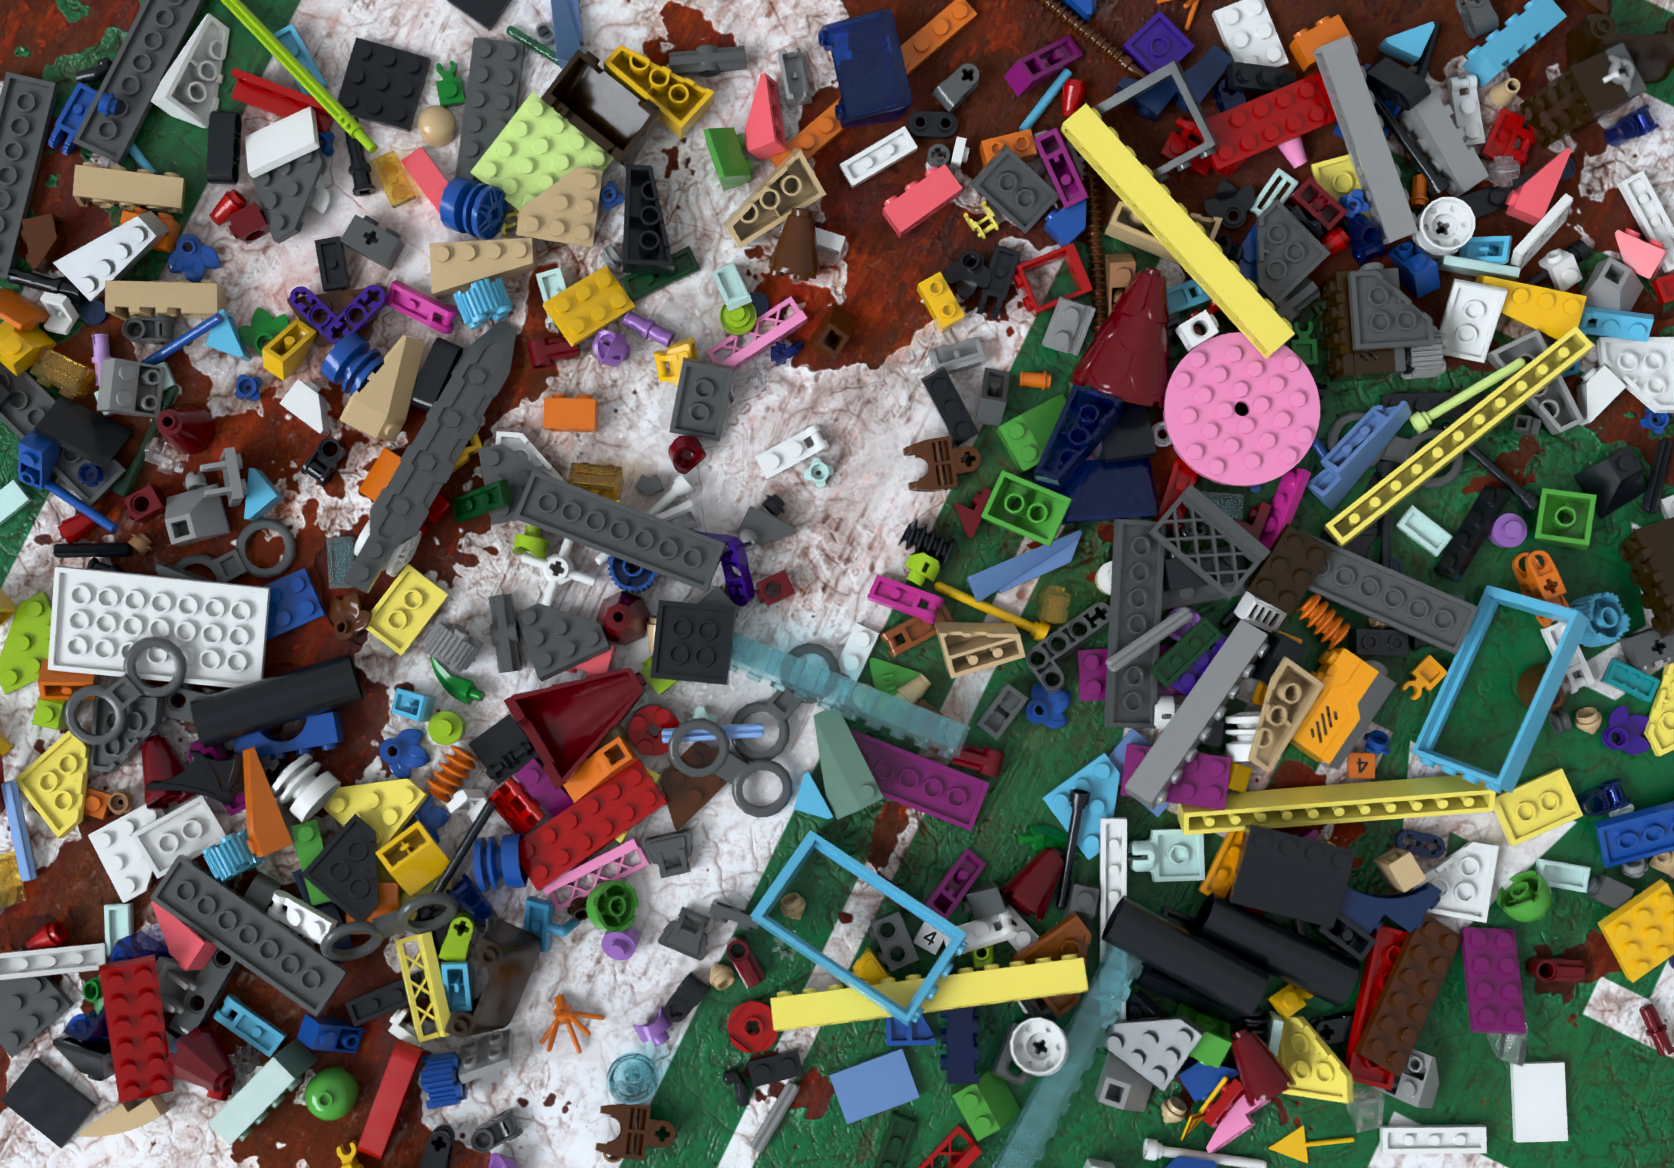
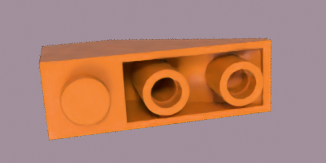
M618 736L589 757L563 786L573 802L576 803L639 759L628 741Z

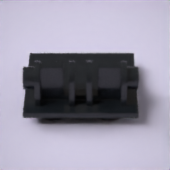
M511 714L504 717L468 744L486 768L487 776L491 780L494 779L497 785L515 774L533 758L539 756Z

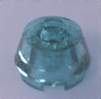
M635 1052L626 1053L618 1057L612 1063L607 1073V1087L611 1095L619 1102L629 1105L640 1104L648 1100L656 1091L659 1082V1073L654 1062L647 1056Z

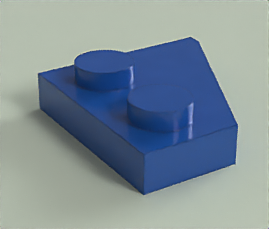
M923 1014L917 1023L912 1021L909 1026H906L895 1017L886 1018V1046L936 1045V1039Z

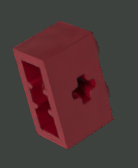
M1311 177L1305 179L1288 197L1295 206L1299 205L1301 211L1308 218L1318 221L1324 233L1330 231L1348 212Z

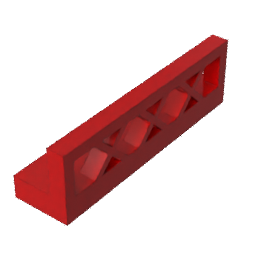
M233 68L231 75L237 80L231 96L233 100L283 119L311 106L316 112L317 129L325 133L330 131L334 118L314 97Z
M957 1124L917 1168H926L929 1164L930 1168H933V1160L937 1155H948L949 1164L945 1168H968L982 1153V1149ZM958 1133L969 1142L962 1150H951V1141Z

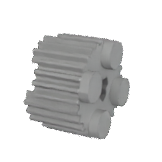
M1433 326V346L1405 348L1406 371L1401 373L1403 379L1430 378L1445 373L1446 362L1443 359V349L1447 346L1445 333H1439L1437 327Z
M441 616L423 641L425 644L423 650L431 657L438 658L447 664L451 670L461 674L463 670L469 668L484 643L473 636L469 638V631L459 624L452 627L454 624Z

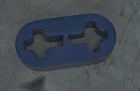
M1402 829L1394 836L1395 847L1409 851L1413 855L1439 858L1445 851L1444 841L1436 835ZM1408 835L1410 839L1416 840V845L1407 844L1405 848V844L1401 843V839L1406 838ZM1433 841L1437 845V850L1433 849L1430 853L1429 848L1422 847L1423 842L1432 843Z

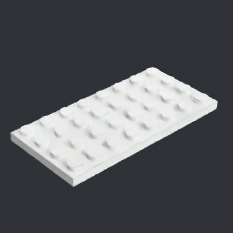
M56 566L54 571L48 670L122 677L125 675L123 665L125 656L132 645L146 637H161L177 645L186 658L187 672L183 683L235 688L261 680L264 674L271 587ZM147 648L137 657L136 671L140 679L170 682L175 673V665L171 656L164 650Z

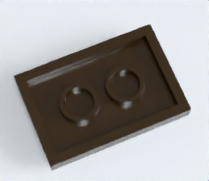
M1286 523L1271 546V552L1260 563L1245 589L1290 615L1325 563L1332 549Z

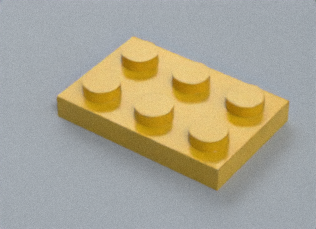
M605 265L545 301L543 308L571 347H574L626 315L629 310L633 311L635 305Z

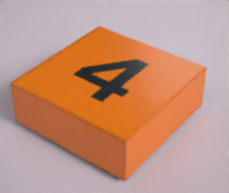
M1350 752L1347 756V778L1375 779V754L1370 752Z

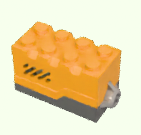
M1333 648L1330 651H1324L1318 660L1321 664L1318 671H1311L1309 673L1325 685L1289 741L1290 744L1322 766L1339 770L1397 684L1386 677L1389 672L1384 665L1373 659L1363 661L1345 648Z

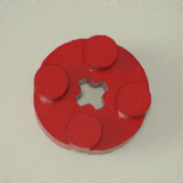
M660 704L644 705L637 709L629 722L628 735L630 742L642 755L658 756L668 752V743L662 742V729L677 728L679 721L674 712ZM650 724L661 727L657 736L647 733L646 730L650 729Z
M749 999L733 1009L728 1019V1033L730 1041L737 1049L745 1053L762 1052L773 1045L778 1032L773 1029L770 1005L763 1001ZM748 1021H758L760 1030L758 1032L755 1030L751 1033L748 1032L749 1026L746 1023Z

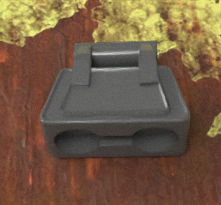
M691 828L647 837L644 840L643 846L647 851V855L653 864H658L661 878L691 872L690 863L688 862V857L691 856L693 849V831ZM678 859L681 861V864L666 867V862Z
M682 906L679 913L680 917L677 921H670L671 923L663 929L664 932L659 937L658 943L702 961L705 956L706 945H708V934L704 933V929L707 927L710 918ZM684 919L699 924L698 930L683 924Z

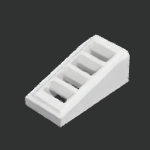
M1246 591L1234 610V613L1240 619L1269 632H1276L1287 613ZM1257 604L1258 606H1257L1256 609L1254 610L1253 614L1250 615V613L1252 612L1253 608H1254L1255 605ZM1264 607V610L1257 619L1256 617L1260 613L1261 609ZM1269 610H1271V613L1269 614L1265 622H1263L1265 616L1267 615ZM1278 613L1272 624L1269 625L1275 614Z

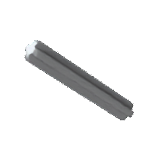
M1182 607L1106 660L1108 669L1111 672H1117L1192 620L1193 615L1189 608Z

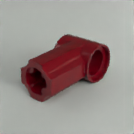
M565 337L551 340L549 338H540L527 342L533 369L546 368L554 365L555 362L581 357L579 343L571 347Z
M956 742L951 763L977 770L981 774L999 778L1005 753Z
M743 935L732 936L727 942V957L732 961L746 988L754 987L766 979V975L751 950L748 939ZM740 943L745 947V951L741 954H735L732 952L731 946Z
M1534 955L1526 961L1525 965L1528 975L1546 983L1552 981L1582 982L1583 977H1585V967L1581 959L1551 958ZM1544 963L1545 970L1542 974H1539V968Z

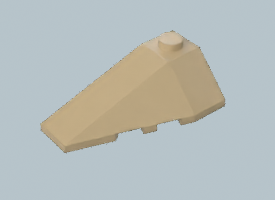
M403 334L384 357L382 367L376 374L371 372L367 377L369 382L360 392L356 390L350 397L340 420L376 439L395 442L407 418L425 341L421 338Z
M1287 657L1283 658L1270 679L1248 756L1249 761L1267 773H1270L1325 685Z

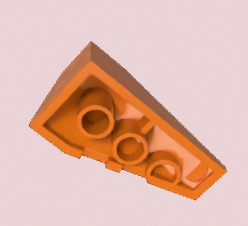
M254 747L243 750L246 824L249 837L247 845L250 852L256 854V857H264L293 843Z

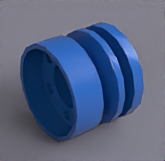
M455 177L448 183L441 198V221L444 227L449 230L463 234L468 233L471 236L484 240L492 239L499 233L506 218V195L497 186L478 183L475 180L464 177Z
M352 332L342 338L329 352L322 364L321 374L336 385L343 383L342 391L350 393L351 397L356 390L360 392L369 382L367 377L371 372L376 374L382 367L385 356H381V352L377 349L369 351L370 343L357 333Z
M522 833L503 835L501 847H499L495 836L488 837V841L484 837L475 839L473 870L481 892L489 891L491 886L494 891L499 890L502 878H504L508 889L527 886L528 875L519 863L518 846L519 841L524 838Z

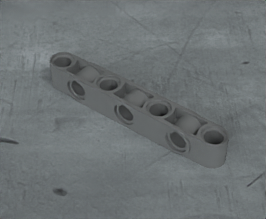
M260 872L252 881L244 898L267 913L268 908L274 902L272 901L274 891L282 890L284 885ZM217 948L205 968L200 970L194 980L198 986L196 991L189 989L181 1003L185 1009L182 1014L176 1012L169 1025L170 1029L182 1036H185L196 1027L203 1028L240 964L232 957L230 962L225 961L222 957L223 951L220 948ZM197 995L204 999V1007L197 1004Z

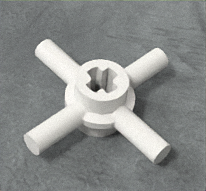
M564 538L559 554H554L547 560L537 558L535 555L526 552L521 557V562L543 569L544 576L549 581L541 603L543 605L551 607L558 586L567 583L570 579L590 586L595 585L596 576L574 569V564L569 558L574 543L571 540ZM559 562H561L564 572L556 576L557 572L553 570V567L555 565L559 566Z

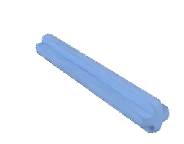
M762 723L719 725L726 732L728 739L760 738L764 735ZM676 728L662 729L663 743L669 742ZM693 730L688 732L681 739V742L717 740V738L706 730Z
M15 780L2 783L1 788L20 878L22 881H31L37 878L18 783Z

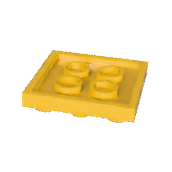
M1662 879L1597 923L1626 978L1632 983L1674 955V895L1669 885Z

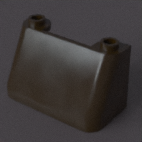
M1589 14L1566 34L1567 69L1623 42L1644 84L1660 83L1670 75L1674 68V16L1666 23V31H1657L1654 34H1616V24L1612 17L1606 14Z
M578 49L540 99L551 108L553 107L563 118L568 119V122L626 168V164L634 162L661 117L658 113L660 108L649 99L644 102L602 70L598 65L600 60L589 51L584 54Z
M499 918L483 936L477 950V959L480 964L492 970L484 991L481 992L478 998L473 1000L472 1011H457L452 1014L444 1032L463 1038L503 1029L508 1026L515 1014L540 954L542 944L538 936Z

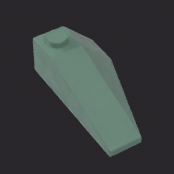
M837 704L814 715L825 796L837 820L883 799V794Z

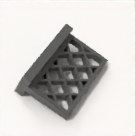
M1191 484L1149 531V534L1227 600L1233 597L1258 565L1271 552ZM1181 503L1189 509L1190 519H1177L1176 508ZM1172 514V520H1167ZM1191 523L1192 537H1179L1178 524ZM1196 523H1206L1210 529V536H1197ZM1173 524L1174 538H1165L1158 532V529L1162 525ZM1225 539L1229 543L1230 553H1217L1216 540ZM1211 540L1212 554H1199L1198 541ZM1193 541L1194 555H1185L1181 552L1180 542ZM1236 556H1245L1252 562L1251 566L1247 570H1237ZM1218 557H1231L1232 571H1219ZM1200 558H1213L1214 572H1205L1201 569ZM1238 574H1243L1238 580ZM1220 575H1233L1234 586L1230 591L1221 585Z

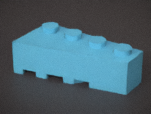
M1553 0L1529 1L1523 7L1526 10L1519 16L1516 12L1504 23L1507 27L1502 31H1499L1497 28L1485 39L1487 41L1482 47L1477 45L1466 55L1469 59L1462 67L1469 75H1476L1477 84L1480 88H1483L1567 17Z

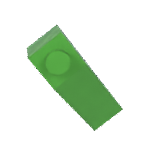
M317 819L291 826L302 872L326 847L322 828ZM304 878L312 907L332 902Z

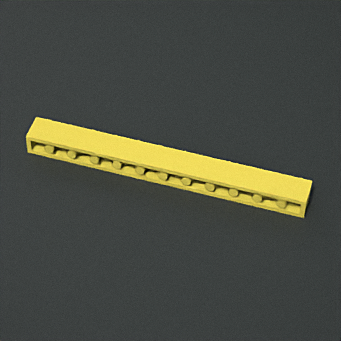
M1084 104L1063 122L1060 130L1061 134L1265 359L1270 357L1295 334L1292 331L1291 323L1287 319L1281 318L1274 311L1275 307L1267 298L1263 299L1257 292V286L1250 279L1246 280L1243 277L1239 266L1233 260H1228L1223 255L1221 246L1217 242L1211 241L1205 235V229L1200 223L1193 222L1188 216L1187 209L1181 203H1176L1173 200L1169 189L1154 179L1151 169L1145 164L1142 165L1136 159V154L1131 147L1124 146L1119 140L1118 133L1112 127H1107L1104 124L1100 113L1095 108H1090L1087 104Z
M1575 326L1328 522L1324 530L1339 547L1343 548L1587 355L1594 344Z
M1463 775L1245 791V793L1231 792L1227 794L1226 810L1178 804L1177 818L1183 835L1244 831L1245 825L1250 824L1272 829L1493 812L1496 792L1485 788L1486 783L1479 781L1478 785L1462 779Z
M1077 954L1061 956V961L1051 962V957L1035 959L1036 964L1025 965V961L1010 962V967L999 968V964L983 966L984 971L973 972V968L958 969V974L948 975L946 978L941 976L936 984L939 987L937 993L931 1001L926 999L921 1008L924 1009L923 1013L1088 992L1084 958H1078ZM921 974L905 976L906 981L895 982V978L880 979V984L870 986L906 1009L925 978L921 979ZM843 984L828 986V991L818 992V988L803 989V994L792 995V991L776 993V998H770L773 1029L776 1032L893 1017L854 989H844Z

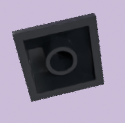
M1629 446L1612 451L1573 475L1585 494L1597 495L1595 511L1600 519L1645 492L1642 467Z
M73 1030L54 1039L52 1045L79 1072L87 1074L89 1079L103 1081L115 1074L110 1040L79 1030Z

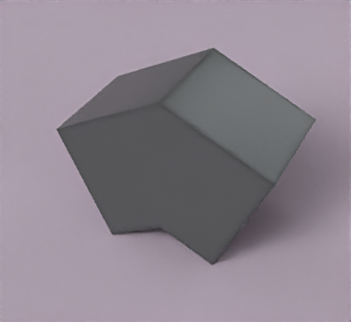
M1516 414L1512 430L1518 434L1535 437L1539 435L1542 420L1529 415Z
M642 474L635 486L636 490L650 497L664 490L657 474L651 477Z

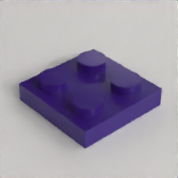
M1161 11L1155 14L1122 47L1148 75L1172 61L1180 63L1195 48L1190 40Z

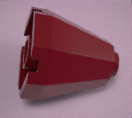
M620 591L602 601L596 621L603 626L609 641L627 646L646 636V623L649 622L651 614L642 597ZM619 613L623 614V620L621 622L617 621Z
M202 1027L194 1028L178 1040L175 1045L178 1049L175 1055L170 1053L167 1057L168 1072L172 1076L212 1091H220L227 1088L234 1079V1067L217 1033L210 1027H205V1030Z

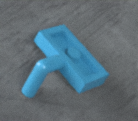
M530 896L525 900L524 930L539 937L542 944L540 952L546 953L551 948V934L565 937L580 924V921H575L571 918L563 925L552 923L553 902Z

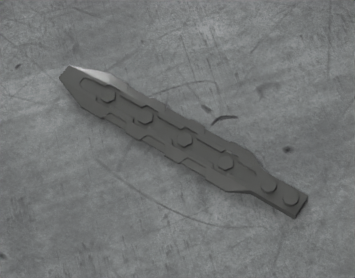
M500 320L464 350L452 370V377L442 394L429 409L426 415L427 419L419 433L402 455L399 467L387 487L382 489L370 510V535L343 579L344 582L369 594L394 549L418 534L429 515V508L443 484H447L455 470L454 465L468 441L473 439L480 427L479 422L493 398L498 396L510 375L517 335L516 328Z

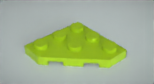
M42 592L19 603L0 655V685L5 695L12 694L37 682L42 661L49 658L52 602L47 592Z

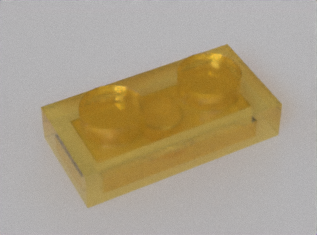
M394 150L371 160L393 208H397L417 198Z
M15 851L0 854V908L27 901Z

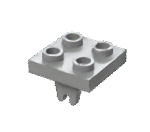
M235 447L224 448L220 456L221 462L203 464L199 468L200 472L222 470L225 487L205 490L204 496L227 495L229 507L239 506L243 498H245V494H247L245 479H240L239 474L240 469H243L241 455L236 454Z
M160 956L156 966L162 1009L166 1012L182 1014L185 1009L181 1003L189 989L196 991L198 986L194 980L200 970L186 971L177 965L176 959Z
M510 1029L497 1031L485 1038L470 1040L466 1044L461 1045L458 1076L462 1084L480 1078L490 1090L493 1088L494 1081L497 1082L498 1086L503 1085L501 1071L512 1067L514 1036Z

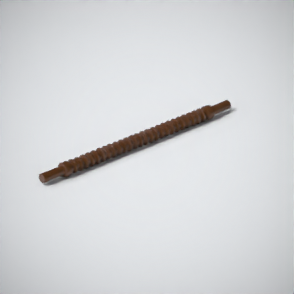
M1039 0L1040 6L1045 5V10L1050 9L1051 15L1057 14V19L1062 18L1063 24L1068 23V28L1073 27L1074 33L1078 31L1080 33L1079 37H1085V42L1089 40L1091 46L1096 45V50H1102V55L1107 54L1108 60L1112 58L1114 60L1113 64L1118 63V68L1123 72L1127 70L1138 80L1148 76L1145 71L1133 63L1134 59L1129 55L1124 56V51L1119 52L1118 46L1113 47V42L1108 43L1106 37L1101 38V33L1096 34L1095 28L1090 29V24L1085 25L1084 19L1081 21L1078 19L1079 15L1074 16L1072 10L1067 11V6L1062 7L1061 1Z
M1085 160L1082 163L1086 166L1083 169V172L1086 173L1083 178L1086 180L1084 186L1087 187L1086 191L1089 196L1086 199L1088 201L1086 204V208H1088L1086 215L1089 216L1086 219V222L1089 223L1086 228L1090 230L1087 233V236L1090 237L1087 243L1091 245L1088 247V251H1091V254L1088 255L1091 261L1088 264L1092 266L1089 269V272L1092 273L1089 278L1093 280L1090 284L1093 287L1091 294L1094 295L1091 298L1094 304L1091 306L1096 308L1095 318L1092 322L1095 323L1093 330H1096L1097 333L1107 319L1105 318L1107 311L1104 310L1107 307L1104 300L1107 298L1103 296V293L1106 292L1103 286L1106 283L1102 281L1105 278V275L1102 274L1105 268L1101 266L1104 264V261L1101 260L1104 254L1101 253L1103 246H1100V243L1103 242L1100 236L1103 233L1099 231L1102 228V225L1099 224L1102 218L1098 216L1101 214V211L1098 210L1101 204L1097 202L1100 199V196L1097 195L1100 189L1097 188L1099 182L1096 181L1099 175L1096 174V171Z

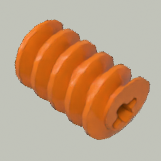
M1313 594L1300 603L1293 613L1301 610L1302 614L1299 620L1308 618L1309 621L1306 627L1310 628L1315 625L1316 629L1313 634L1323 633L1324 635L1320 642L1324 643L1330 640L1331 643L1327 649L1331 650L1347 636L1350 624H1341L1343 617L1340 615L1334 617L1336 610L1334 608L1327 609L1329 603L1326 600L1319 602L1321 595Z
M451 745V749L455 754L450 755L446 753L444 755L449 762L447 764L443 762L438 763L442 768V772L432 771L437 779L427 778L426 780L430 785L429 792L445 803L451 801L449 795H454L457 792L455 786L462 787L464 785L461 778H469L470 774L466 769L474 770L476 766L473 761L480 762L469 751Z

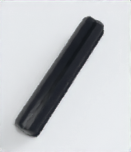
M1662 439L1658 441L1641 510L1645 513L1654 514L1658 510L1674 447V442Z
M128 543L55 544L53 547V554L58 558L129 557L132 554V547Z

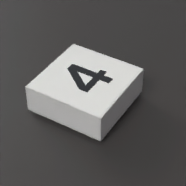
M923 921L912 942L936 955L944 939L940 931Z

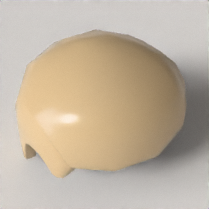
M432 105L422 110L418 118L417 127L424 143L431 147H444L453 141L457 125L456 119L449 109L443 106Z

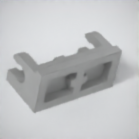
M798 47L791 53H787L785 49L778 50V59L788 108L812 103L804 55Z
M979 337L928 351L933 371L943 366L948 375L984 365L986 362Z

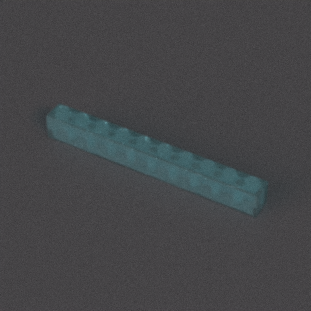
M734 632L731 672L737 673L739 669L746 672V677L760 683L761 679L771 682L770 687L778 691L784 692L785 688L795 692L793 696L806 702H808L809 698L818 701V707L828 711H832L833 708L842 711L841 716L856 721L858 717L866 721L865 725L877 731L881 727L890 730V736L902 741L905 737L914 740L913 745L927 751L929 747L939 750L937 755L952 760L953 757H960L971 730L969 726Z
M1109 945L1088 985V992H1084L1064 1030L1069 1040L1070 1050L1067 1062L1060 1071L1049 1076L1039 1077L992 1168H1033L1036 1161L1040 1162L1046 1151L1044 1145L1048 1138L1052 1139L1058 1129V1124L1056 1123L1060 1115L1065 1116L1070 1106L1068 1100L1072 1093L1076 1094L1082 1084L1081 1076L1084 1070L1088 1071L1091 1068L1095 1058L1092 1055L1096 1048H1101L1107 1036L1105 1031L1108 1025L1115 1023L1119 1014L1117 1008L1121 1001L1125 1002L1131 992L1129 986L1133 978L1138 979L1143 970L1142 961Z

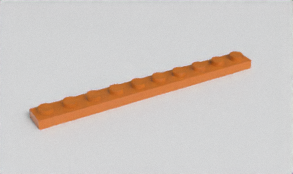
M954 0L786 144L787 151L770 157V161L777 167L795 148L801 149L806 160L809 161L977 17V13L966 0Z

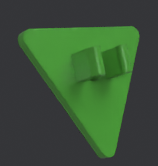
M873 657L870 658L869 665L874 688L878 696L877 701L880 712H885L896 702L893 696L898 688L922 673Z

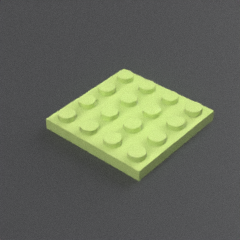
M533 91L470 172L482 183L501 188L506 195L505 200L517 211L576 167L604 172L614 159L568 122V119L563 118L553 107L551 108Z

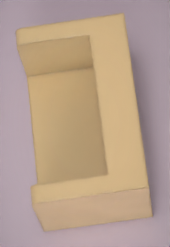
M1394 847L1373 860L1389 887L1404 893L1426 879L1409 851Z

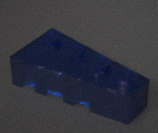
M1074 384L1034 471L1036 484L1060 493L1123 415V400Z
M952 969L948 975L958 974V969ZM978 1006L940 1011V1018H945V1028H940V1044H945V1054H940V1070H944L947 1084H979V1074L976 1071V1063L979 1061L978 1042L976 1041L979 1033L978 1015H976Z

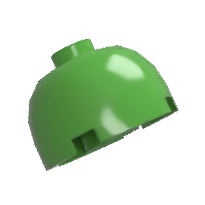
M1532 870L1520 872L1512 876L1509 880L1513 884L1506 890L1503 887L1499 889L1496 897L1497 904L1508 916L1519 922L1525 923L1543 918L1553 901L1552 891L1548 882L1540 873L1538 875Z
M607 880L597 884L589 893L586 900V912L589 920L595 927L606 932H622L628 929L636 919L637 915H634L635 907L639 906L636 891L630 884L620 880Z
M330 1066L320 1070L310 1079L305 1090V1102L308 1110L315 1117L334 1121L346 1116L354 1108L359 1099L360 1087L353 1074L350 1075L342 1067Z

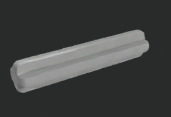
M789 1080L752 1140L751 1147L757 1152H763L799 1092L800 1086L795 1082Z

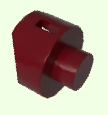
M694 436L677 437L668 450L669 458L675 470L681 474L690 472L706 457L701 442Z

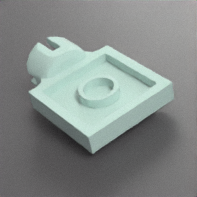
M1181 828L1150 829L1149 839L1132 841L1129 844L1128 853L1141 855V857L1128 858L1131 870L1151 872L1153 882L1205 880L1204 834L1183 835Z

